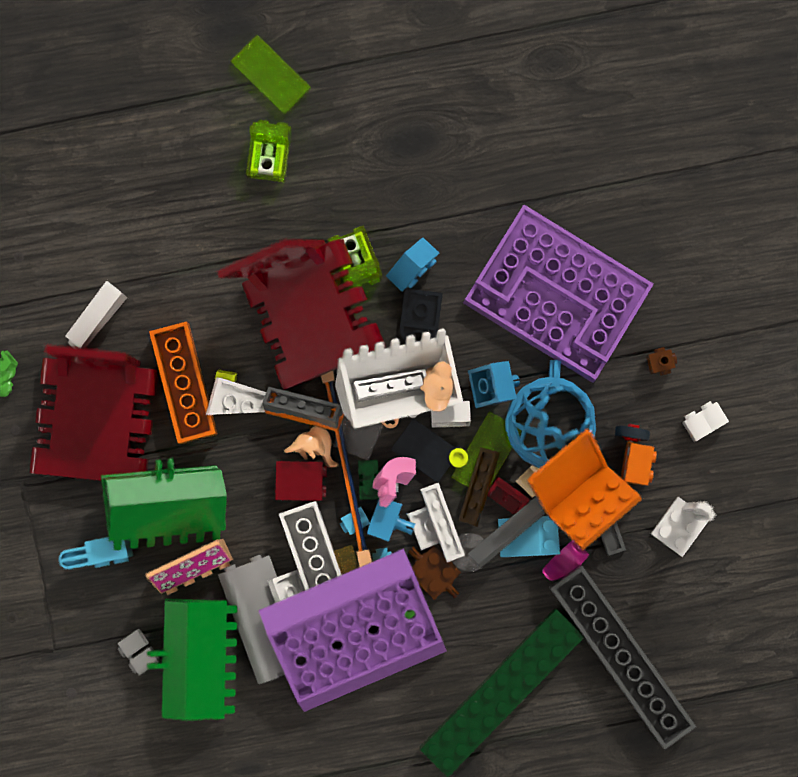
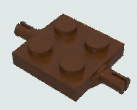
M435 545L422 555L414 546L408 551L416 560L412 570L419 586L433 600L445 591L454 599L457 597L456 595L460 594L452 584L461 571L451 561L447 562L444 554Z

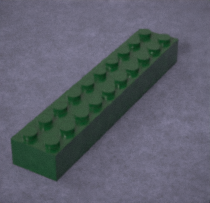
M554 608L422 743L420 750L449 777L574 649L584 636Z

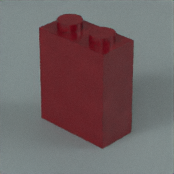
M276 461L275 500L323 501L327 491V486L323 485V478H327V466H323V462Z

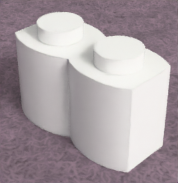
M710 401L701 406L702 411L697 414L693 411L684 416L686 420L682 423L693 442L729 422L717 402L712 404Z

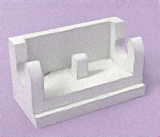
M463 401L461 404L448 406L440 412L431 410L432 428L470 426V401Z

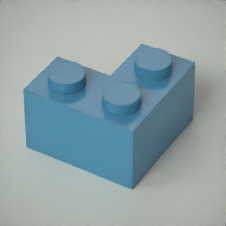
M421 238L401 256L386 277L402 292L407 287L411 289L418 282L416 278L418 276L421 277L437 262L435 258L439 252L424 238Z

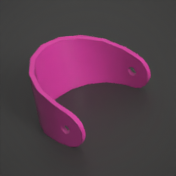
M572 540L560 551V554L555 555L542 569L543 574L551 581L558 580L581 565L588 558L589 553L585 549L582 550Z

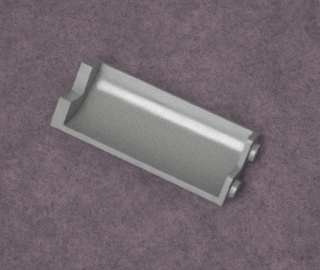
M261 555L250 558V563L236 568L234 564L224 568L225 572L218 576L229 605L237 606V613L232 614L237 623L238 631L257 682L261 684L285 675L268 638L259 613L260 609L275 603L268 580L276 578L277 575L270 556L262 558ZM299 656L296 658L295 662L297 664H303L305 663L306 658L304 656Z

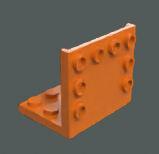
M588 429L579 434L570 444L563 447L556 456L549 459L543 467L527 479L546 515L582 550L642 500L641 496L608 467L593 434Z

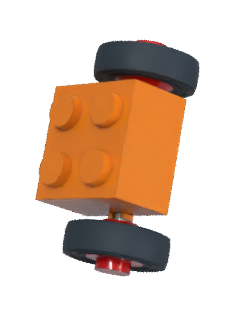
M634 424L616 426L615 436L627 440L621 479L629 484L648 486V483L652 482L653 479L651 465L656 461L657 452L654 451L652 446L635 444L634 442L649 441L650 431L640 429L639 425ZM634 489L640 495V490Z

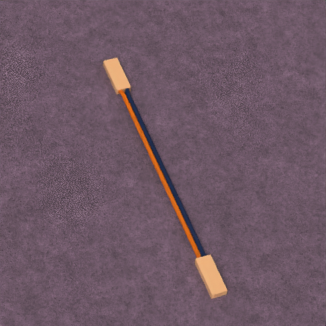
M333 371L321 375L322 383L326 385L329 402L337 404L333 386L335 378ZM340 425L338 432L335 431L359 548L357 552L359 566L362 567L371 563L372 560L370 550L366 548L342 425Z

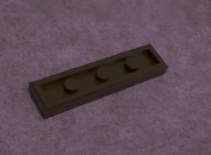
M480 448L458 521L478 527L499 459V452Z

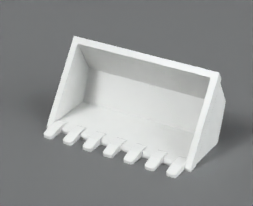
M445 329L438 330L436 338L430 339L429 332L423 333L419 342H415L414 335L408 336L406 344L400 346L399 339H394L391 341L390 348L384 349L383 342L376 343L375 351L368 352V346L360 347L359 355L353 356L352 349L344 351L343 358L338 359L335 388L343 414L354 428L431 411V409L426 406L424 400L425 393L422 390L357 402L351 385L353 382L425 368L426 371L428 368L434 367L437 362L445 361L452 367L453 391L448 406L463 403L451 346Z

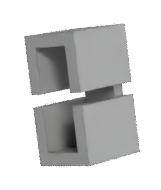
M140 629L117 643L120 646L118 648L120 654L130 660V669L133 673H138V675L148 670L147 663H158L161 661L158 656H147V651H154L152 646L134 657L133 654L149 643Z

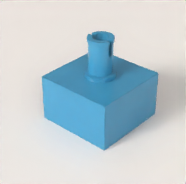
M509 361L492 363L468 370L476 408L517 399L514 387H518L520 381H513L519 379V377L511 374Z
M378 501L367 534L389 541L392 531H395V529L412 535L413 530L406 528V526L414 528L416 523L399 518L398 514L402 504L392 501L386 508L380 506Z

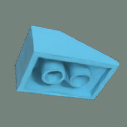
M542 516L500 551V557L560 554L558 526L548 516ZM510 518L498 519V528Z

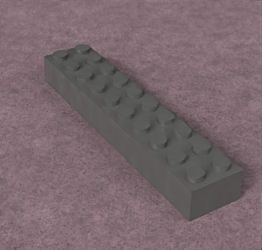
M579 565L549 587L664 750L696 727L583 566Z

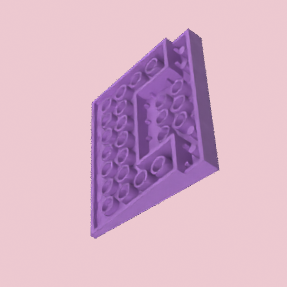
M523 205L463 304L551 358L561 361V364L593 383L609 360L652 288L653 283Z

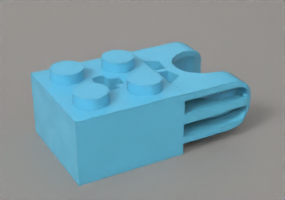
M107 537L87 541L84 547L63 551L59 556V562L65 569L93 564L97 568L110 565L109 561L114 560V564L129 561L128 557L133 556V552L130 548V539L122 540L121 550H114L113 541H109Z

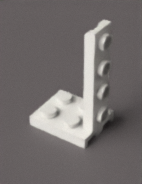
M677 497L650 534L683 557L708 521H711L716 514L712 512L713 508L706 502H685L680 497Z

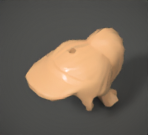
M445 361L437 362L434 367L428 368L426 370L427 375L423 379V385L420 386V389L425 393L424 400L427 408L437 412L446 409L453 391L452 367Z
M312 427L309 432L300 434L293 444L284 450L285 453L295 451L304 460H307L306 452L312 459H315V455H321L325 465L329 468L339 465L331 459L332 441L329 432L325 428Z

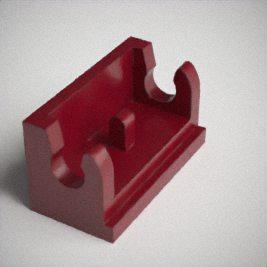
M497 477L487 495L513 515L530 501L529 498L500 477Z

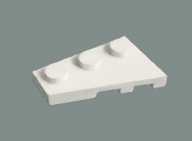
M216 377L206 415L265 412L262 402L266 392Z

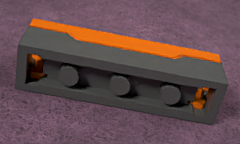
M268 387L262 402L266 414L337 432L344 416L340 404Z

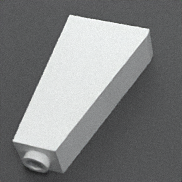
M106 281L65 336L69 339L67 343L73 348L85 349L127 297Z

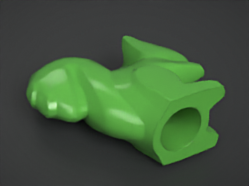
M2 350L0 353V397H6L12 391L13 383L11 380L15 376L18 362L9 351L6 350L4 352Z

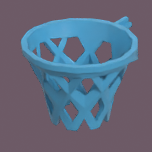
M556 359L549 362V377L537 379L524 386L517 393V399L509 403L505 418V430L511 447L522 460L539 469L549 460L545 450L555 447L562 450L563 447L567 446L565 442L573 437L576 439L586 429L593 434L594 438L596 432L593 404L588 395L574 383L560 378L561 361ZM542 390L539 395L528 401L527 398L533 391ZM557 391L569 392L580 401L586 415L585 422L579 431H570L562 436L561 431L556 427H547V414L541 410L549 399L548 395ZM541 399L535 407L531 404L534 400ZM526 408L529 416L525 425L516 422V415ZM533 417L540 419L538 428L529 426ZM517 428L522 430L521 437H519ZM526 433L537 437L538 447L527 448L523 444ZM554 435L555 442L545 445L544 436ZM540 451L542 457L534 454L533 452Z

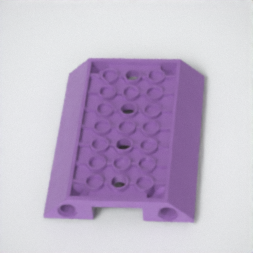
M404 549L259 610L268 638L295 698L304 712L447 651ZM407 610L415 611V615L412 618L404 616ZM376 625L379 627V630L376 633H369V627ZM334 641H341L343 643L339 649L332 647ZM299 656L306 658L303 664H297L295 660Z

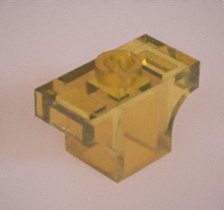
M352 545L334 551L342 575L360 567Z

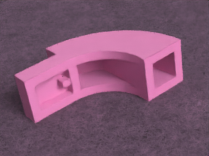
M407 457L394 458L388 461L373 481V488L379 490L380 506L387 508L396 497V483L407 485L415 476V459Z

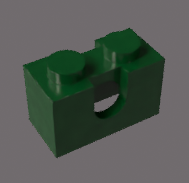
M378 460L358 461L360 500L379 499V490L373 488L374 476L376 477L378 474Z

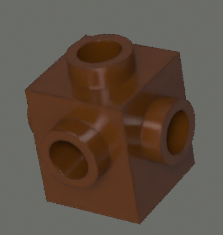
M665 347L654 350L653 354L646 356L651 375L659 372L660 376L672 373L671 369L676 368L677 358L671 349L665 350Z

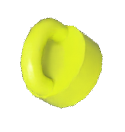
M456 448L451 451L449 461L454 467L461 468L467 464L468 455L463 449Z

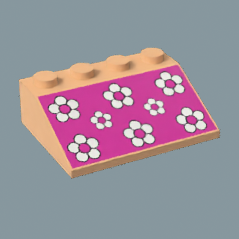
M220 539L149 572L146 576L161 594L166 592L169 595L178 591L177 586L184 584L186 587L194 583V578L200 575L203 579L213 574L212 570L217 567L222 570L230 566L229 562L233 558L224 539Z

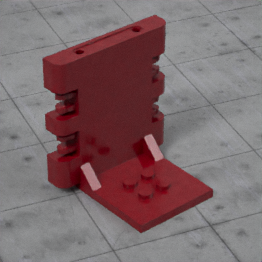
M344 239L334 240L327 244L324 240H282L217 271L220 279L248 278L249 280L242 283V287L250 307L257 308L265 304L264 307L257 310V313L261 315L268 311L270 317L263 319L261 324L262 326L269 323L272 324L261 329L260 333L265 344L279 340V342L270 346L272 350H277L280 347L283 349L284 353L276 355L275 359L279 361L286 358V361L275 365L274 369L284 391L338 369V359L343 358L345 350L352 349L354 356L359 355V350L362 346H368V352L375 351L376 343L383 342L384 348H386L377 323L359 328V325L368 321L367 317H362L358 320L354 317V314L362 312L363 307L358 306L353 309L351 307L367 300L362 286L344 291L354 284L352 281L341 284L340 278L347 276L349 271L348 269L338 273L337 271L353 264Z
M46 345L45 353L57 359L43 358L40 384L57 386V390L43 389V393L47 395L55 394L56 399L55 402L44 400L41 405L54 406L55 408L54 410L37 408L35 423L52 425V428H38V431L41 433H51V440L37 439V443L48 444L50 449L32 447L29 473L101 481V475L147 471L149 459L130 457V453L144 454L142 449H131V441L137 443L146 441V438L132 437V433L152 435L153 426L152 420L134 418V415H149V412L146 410H135L136 403L150 404V400L136 397L137 395L156 397L159 371L140 368L141 361L127 353Z

